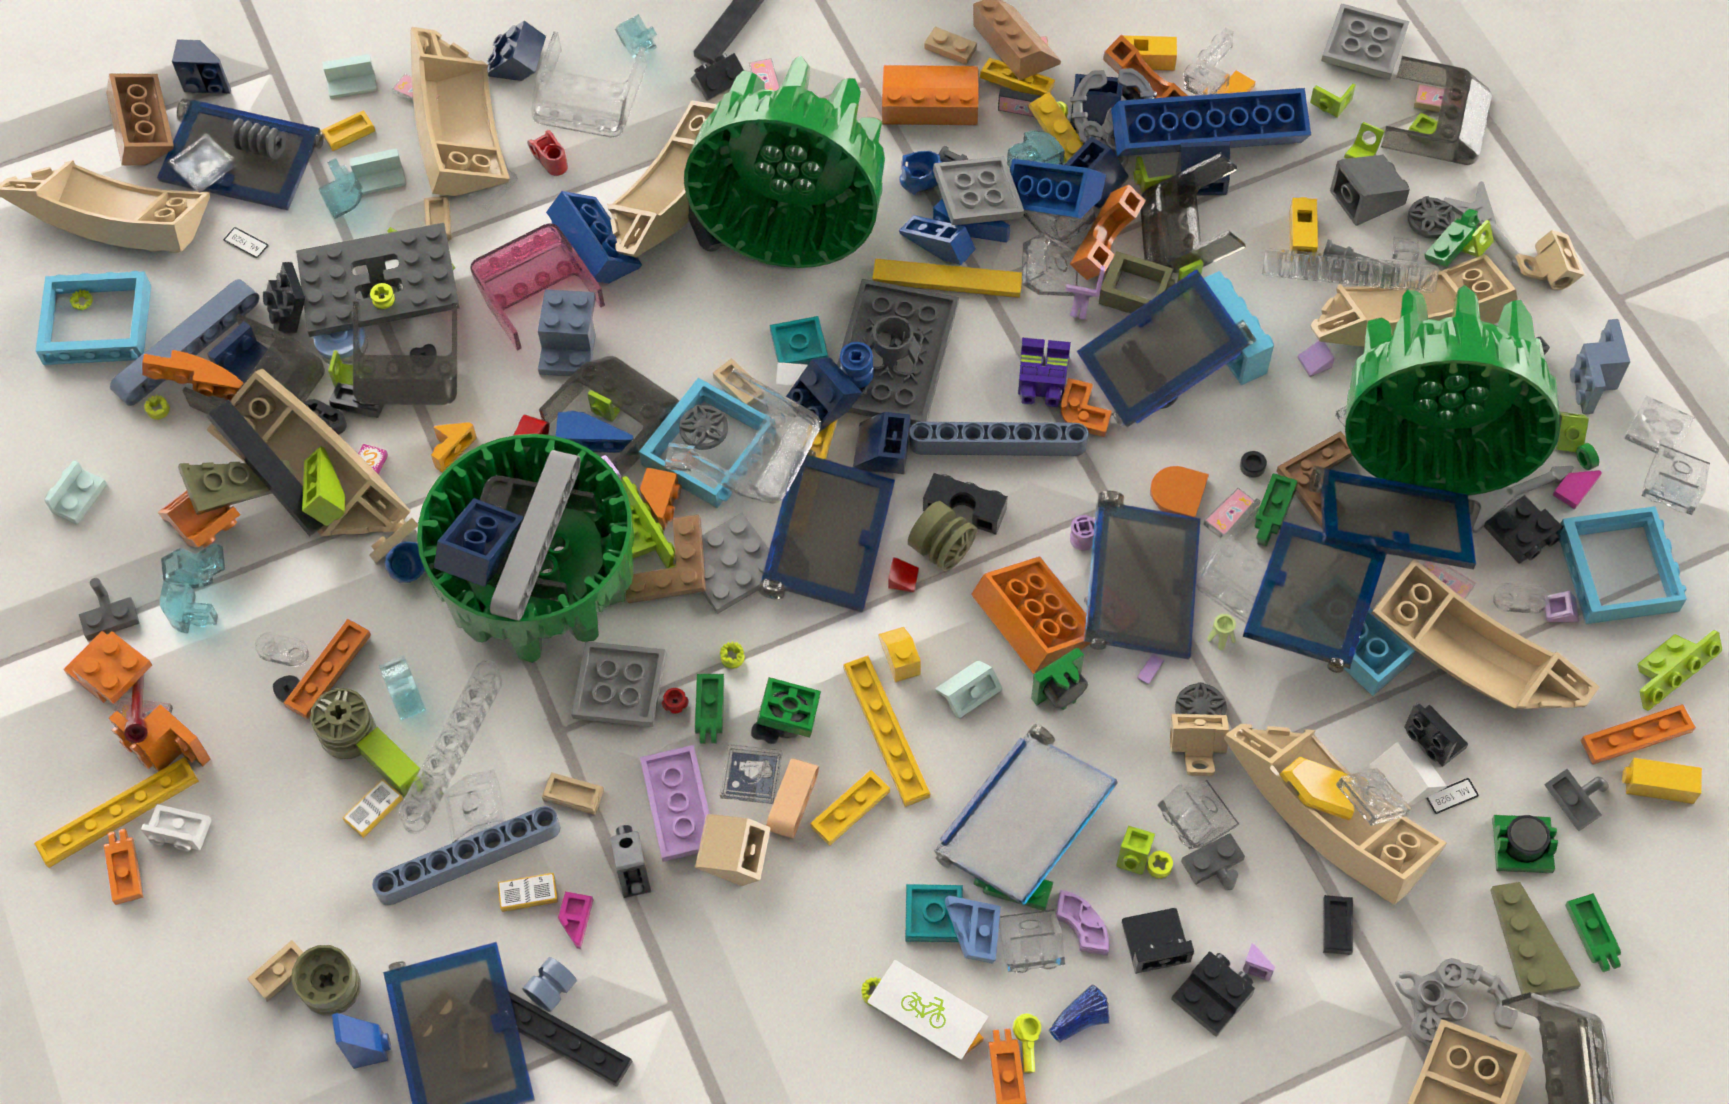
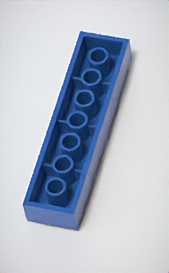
M1305 88L1118 101L1111 109L1117 157L1179 152L1181 143L1230 141V148L1302 143L1311 136Z

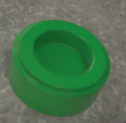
M1585 443L1577 447L1576 456L1584 469L1591 470L1599 466V456L1591 444Z

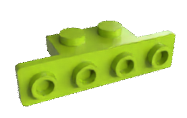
M627 476L622 477L621 482L628 495L635 538L632 547L633 559L656 551L666 569L670 568L675 558L673 544L671 542L668 543L662 526L653 519L648 504L643 503L637 486L631 483Z
M1711 631L1696 644L1674 634L1637 664L1640 673L1652 678L1651 681L1639 690L1643 709L1649 711L1659 704L1676 688H1679L1682 683L1722 652L1720 633L1718 631Z

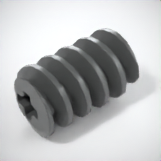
M238 118L232 127L231 142L235 149H243L246 152L278 159L285 150L286 133L282 131L279 134L276 128L270 130L265 125L261 128V125L258 123L252 125V122L246 121L244 123L243 119Z

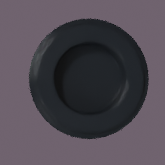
M1248 451L1241 458L1240 470L1248 477H1259L1265 472L1267 460L1258 451Z

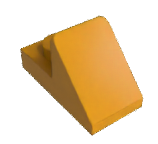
M470 422L433 427L436 437L441 443L434 448L431 457L435 468L443 473L477 439L474 426Z

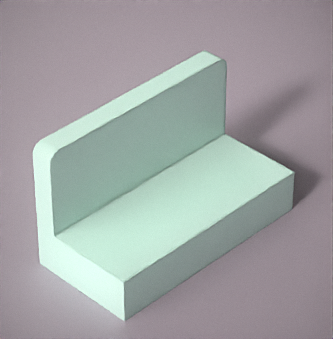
M370 54L322 62L331 99L375 92L377 90Z
M397 148L349 159L357 192L360 196L406 185Z
M976 661L936 687L935 690L937 694L947 699L954 715L961 718L1003 690L993 668L981 661Z

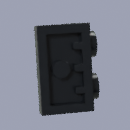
M1417 702L1413 706L1404 728L1413 741H1418L1422 745L1430 759L1435 762L1437 761L1443 767L1467 748L1468 743L1431 705L1424 708Z
M1177 908L1122 919L1121 923L1135 974L1186 964L1192 961L1194 954L1192 940L1186 941Z

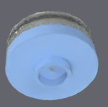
M363 327L314 336V344L321 358L329 365L334 350L339 352L343 364L351 365L364 356L369 344Z

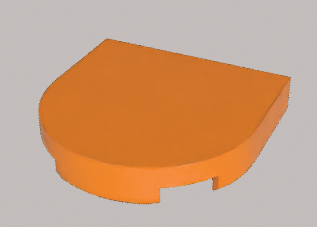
M1181 466L1166 467L1160 470L1152 479L1150 495L1158 509L1162 512L1194 522L1209 474Z

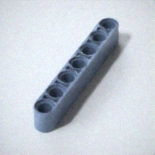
M241 279L231 282L144 354L171 358L172 350L196 356L249 313L258 304L259 294ZM144 354L116 375L110 383V390L128 406L137 404L166 380L151 379L148 376L142 375Z
M917 422L910 428L909 445L910 449L919 455L1078 456L1086 451L1088 429L1081 423ZM944 437H949V438H951V439L945 440V439H943V438H944ZM973 437V438H977V439H976V440H970V439H968V438Z
M542 806L377 874L373 879V890L381 903L393 905L549 841L560 832L557 813L551 807ZM544 820L553 821L548 826H540ZM520 830L526 831L522 837H514L516 832ZM491 842H500V844L497 847L488 848V845ZM466 852H473L472 857L469 859L461 858ZM447 863L444 869L435 870L438 864ZM420 874L417 880L408 881L411 875ZM386 885H394L390 891L382 892Z

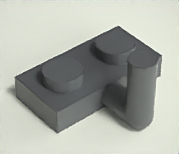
M91 579L90 586L98 597L100 607L79 614L83 633L87 641L94 639L101 631L109 634L111 631L116 632L140 624L134 601L131 597L110 603L108 592L100 579Z
M1566 769L1544 784L1578 831L1602 816L1589 798L1597 790L1604 792L1608 789L1609 785L1602 777H1595L1581 787L1571 772Z
M1231 833L1182 857L1181 862L1195 885L1217 875L1224 888L1232 890L1235 887L1238 872L1234 869L1228 871L1226 869L1243 861L1245 855Z

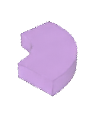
M1060 890L1055 920L1066 923L1074 930L1079 940V951L1108 956L1109 938L1103 920L1086 900L1071 892Z

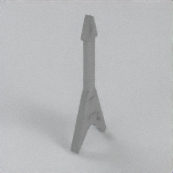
M1479 182L1474 202L1468 203L1452 198H1444L1443 201L1447 204L1449 203L1453 211L1461 216L1469 208L1478 211V219L1480 220L1477 224L1478 227L1486 220L1490 221L1493 238L1512 260L1511 266L1521 272L1516 260V255L1519 253L1496 226V220L1484 182ZM1524 261L1526 267L1530 270L1529 264Z
M1554 466L1551 467L1550 472L1513 487L1455 498L1479 506L1480 511L1473 528V532L1478 533L1484 527L1485 522L1506 507L1514 497L1554 481L1560 483L1568 473L1573 471L1574 467Z

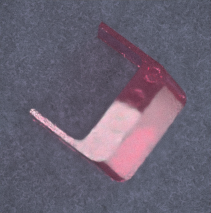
M544 224L476 258L470 266L472 277L488 308L517 351L522 349L519 335L504 310L542 290L575 275L582 280L589 292H595L596 302L600 308L605 306L602 288L563 232L555 224Z

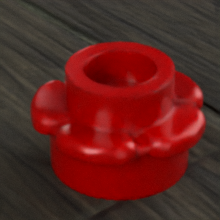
M670 688L663 695L662 707L672 714H678L682 712L683 708L688 706L689 700L683 690Z

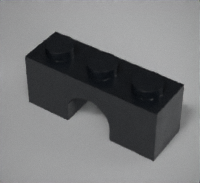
M933 473L923 497V511L937 501L943 502L951 509L959 505H965L973 510L972 524L977 529L997 535L1007 510L1008 496L996 490L980 488L971 482L965 483L955 480L946 474Z

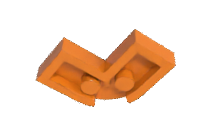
M1068 378L1061 401V415L1066 423H1081L1088 429V433L1105 437L1112 411L1088 405L1093 389L1092 383Z

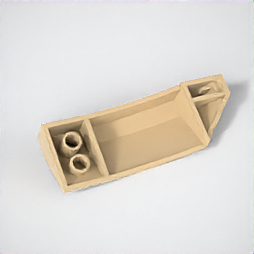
M411 27L412 90L416 127L423 163L432 194L458 196L509 183L510 178L499 146L493 118L488 81V64L482 60L475 61L468 57V51L455 43L448 44L441 39L442 35L435 30Z
M691 101L669 141L645 173L614 203H607L608 210L612 215L610 221L613 234L617 239L615 245L619 254L638 257L675 234L689 222V202L684 188V170L700 128L714 111L717 104Z
M74 160L64 162V165L56 170L46 167L32 171L31 177L17 179L14 176L6 178L0 183L1 198L45 223L90 240L120 247L145 249L150 252L159 250L170 251L171 253L182 252L193 241L210 199L209 192L162 190L121 182L78 166Z
M1484 254L1440 272L1416 279L1390 284L1343 287L1340 283L1336 288L1337 294L1335 297L1329 298L1321 309L1322 315L1320 318L1314 319L1310 326L1320 342L1365 347L1368 320L1380 317L1386 319L1391 325L1393 335L1396 324L1400 319L1402 296L1407 289L1423 294L1427 304L1428 319L1441 320L1453 316L1457 290L1465 285L1478 297L1481 321L1491 324L1499 322L1504 305L1518 300L1517 292L1487 254Z
M264 369L255 371L230 401L280 460H289L293 473L302 486L304 460L320 446L326 449L345 494V512L340 519H335L330 525H325L317 532L321 536L382 531L393 532L391 528L401 519L404 520L411 512L377 472L349 444ZM211 424L207 431L244 461L216 427Z
M1415 558L1398 573L1371 612L1372 615L1437 667L1483 695L1513 709L1585 707L1599 689L1595 682L1557 651L1553 653L1525 639L1484 614L1455 593Z
M1240 724L1225 735V741L1261 794L1281 817L1326 859L1360 884L1368 887L1395 905L1410 892L1446 847L1447 843L1397 812L1358 781L1314 735L1316 730L1305 729L1304 733L1290 732L1289 728L1267 726L1266 730L1253 729L1251 724ZM1299 757L1348 774L1354 807L1352 819L1346 820L1304 805L1297 797L1300 793L1290 781L1286 783L1279 774Z
M1441 1019L1407 1104H1515L1532 1058L1523 1049Z

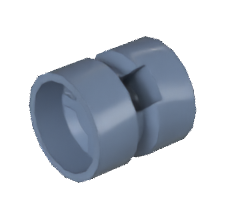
M548 957L538 969L540 975L532 976L522 988L524 993L533 1002L549 1013L561 1001V992L567 993L577 982L576 977L564 965L552 957Z

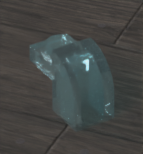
M639 14L619 24L615 29L622 44L635 59L657 48L653 41V38L657 35L653 26L647 29Z
M1037 130L1024 133L1023 143H1017L1008 149L1007 165L1009 168L1011 167L1012 158L1063 165L1065 150L1051 134Z
M335 158L327 163L336 180L318 188L334 219L352 211L359 204L363 195L362 185L353 171L349 172L346 165L341 166Z
M215 543L197 554L179 548L162 557L163 581L180 588H200L213 584V576L225 570L223 546Z
M163 582L160 607L174 629L182 633H188L190 624L198 627L217 625L218 614L213 605L195 603L196 594L190 583Z
M405 656L379 665L400 720L426 711Z

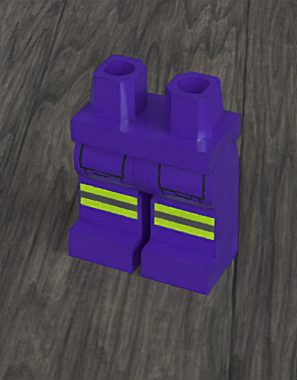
M1022 337L1018 387L1021 403L1032 405L1035 403V396L1046 397L1045 404L1047 406L1058 407L1065 390L1071 342L1048 340L1046 365L1042 366L1045 340Z

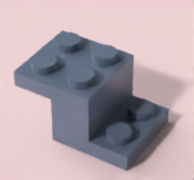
M545 289L538 326L541 344L538 365L539 375L589 378L596 337L593 324L595 292Z
M1609 319L1604 330L1601 331L1599 342L1583 344L1580 353L1576 356L1575 365L1570 370L1571 382L1575 383L1577 390L1576 402L1578 405H1581L1583 414L1594 413L1603 391L1618 389L1630 364L1619 319Z

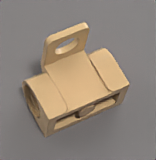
M1551 230L1536 242L1535 249L1538 254L1536 257L1520 253L1516 255V260L1524 276L1548 280L1553 290L1565 289L1585 275L1568 234ZM1524 261L1531 266L1532 271L1526 267Z
M1171 714L1170 751L1184 752L1188 775H1215L1213 753H1227L1228 744L1224 739L1225 735L1229 732L1227 715ZM1203 764L1206 765L1207 768L1196 769L1193 767V765Z

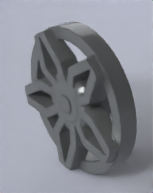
M1429 196L1414 202L1408 212L1410 227L1417 234L1427 238H1439L1451 223L1455 221V214L1449 203L1447 204L1443 200ZM1447 215L1450 217V222L1446 218ZM1414 220L1421 222V228L1414 222ZM1435 227L1442 229L1441 231L1431 232Z
M696 405L681 418L679 425L680 435L683 441L694 449H712L720 445L726 438L728 422L724 413L719 409L707 405ZM701 412L703 417L699 418L698 413ZM721 422H723L724 424L722 432L717 427L720 425ZM684 431L692 433V440L686 436ZM706 438L714 440L709 443H703Z
M1203 682L1185 687L1178 694L1175 703L1176 714H1182L1180 706L1185 710H1189L1187 714L1216 715L1215 711L1222 707L1221 715H1226L1227 711L1226 700L1221 692ZM1198 690H1202L1203 696L1198 695ZM1194 691L1193 697L1191 695H1186L1187 693ZM1208 692H1210V693H1212L1213 695H1215V696H1211V697L1207 698ZM1182 700H1187V701H1190L1191 703H1190V704H1187V703H1185V702L1182 701ZM1212 701H1219L1215 705L1211 704Z

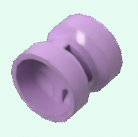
M1080 515L1072 521L1070 543L1075 549L1085 551L1094 546L1097 533L1095 519L1091 516Z

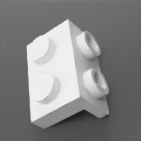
M157 804L149 825L143 824L141 831L149 842L156 845H163L165 842L174 844L175 848L182 851H190V849L201 850L212 819L207 815Z

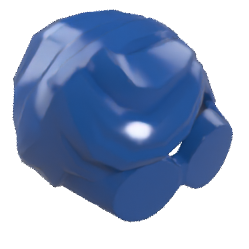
M917 151L903 155L901 160L902 174L899 177L901 186L913 195L919 191L937 186L938 183L933 167L934 163L942 162L940 156L932 151Z

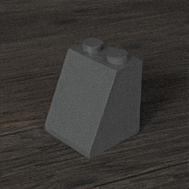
M1384 154L1337 161L1330 192L1355 226L1405 205L1410 191L1408 183L1399 176L1394 164L1389 162Z

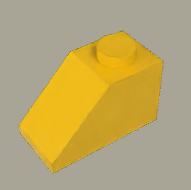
M904 627L878 634L895 682L921 675L920 657L913 638Z

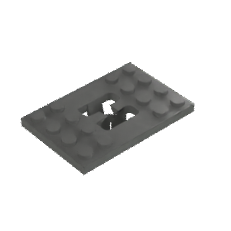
M444 223L296 250L300 283L305 296L304 311L309 337L460 308ZM398 260L399 265L395 268L387 269L385 261ZM367 266L368 273L353 274L355 267ZM380 283L397 288L396 293H394L395 301L393 305L386 309L375 307L371 297L367 298L373 286ZM357 292H361L363 299H357ZM381 295V297H379V299L385 298L384 295Z
M867 279L861 280L842 348L851 342L865 343L871 350L874 348L875 352L883 358V364L880 367L873 366L874 376L872 381L867 386L858 388L862 393L848 412L870 417L883 412L911 414V425L917 422H927L957 312L959 297ZM882 332L891 335L889 347L882 345L877 340ZM908 337V341L903 344L904 339ZM909 355L913 363L912 371L909 373L897 371V360ZM839 356V359H838V362H837V365H838L839 367L841 366V365H840V356Z

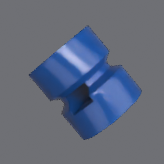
M851 342L845 345L840 352L841 370L858 388H863L872 381L874 376L872 350L862 342Z

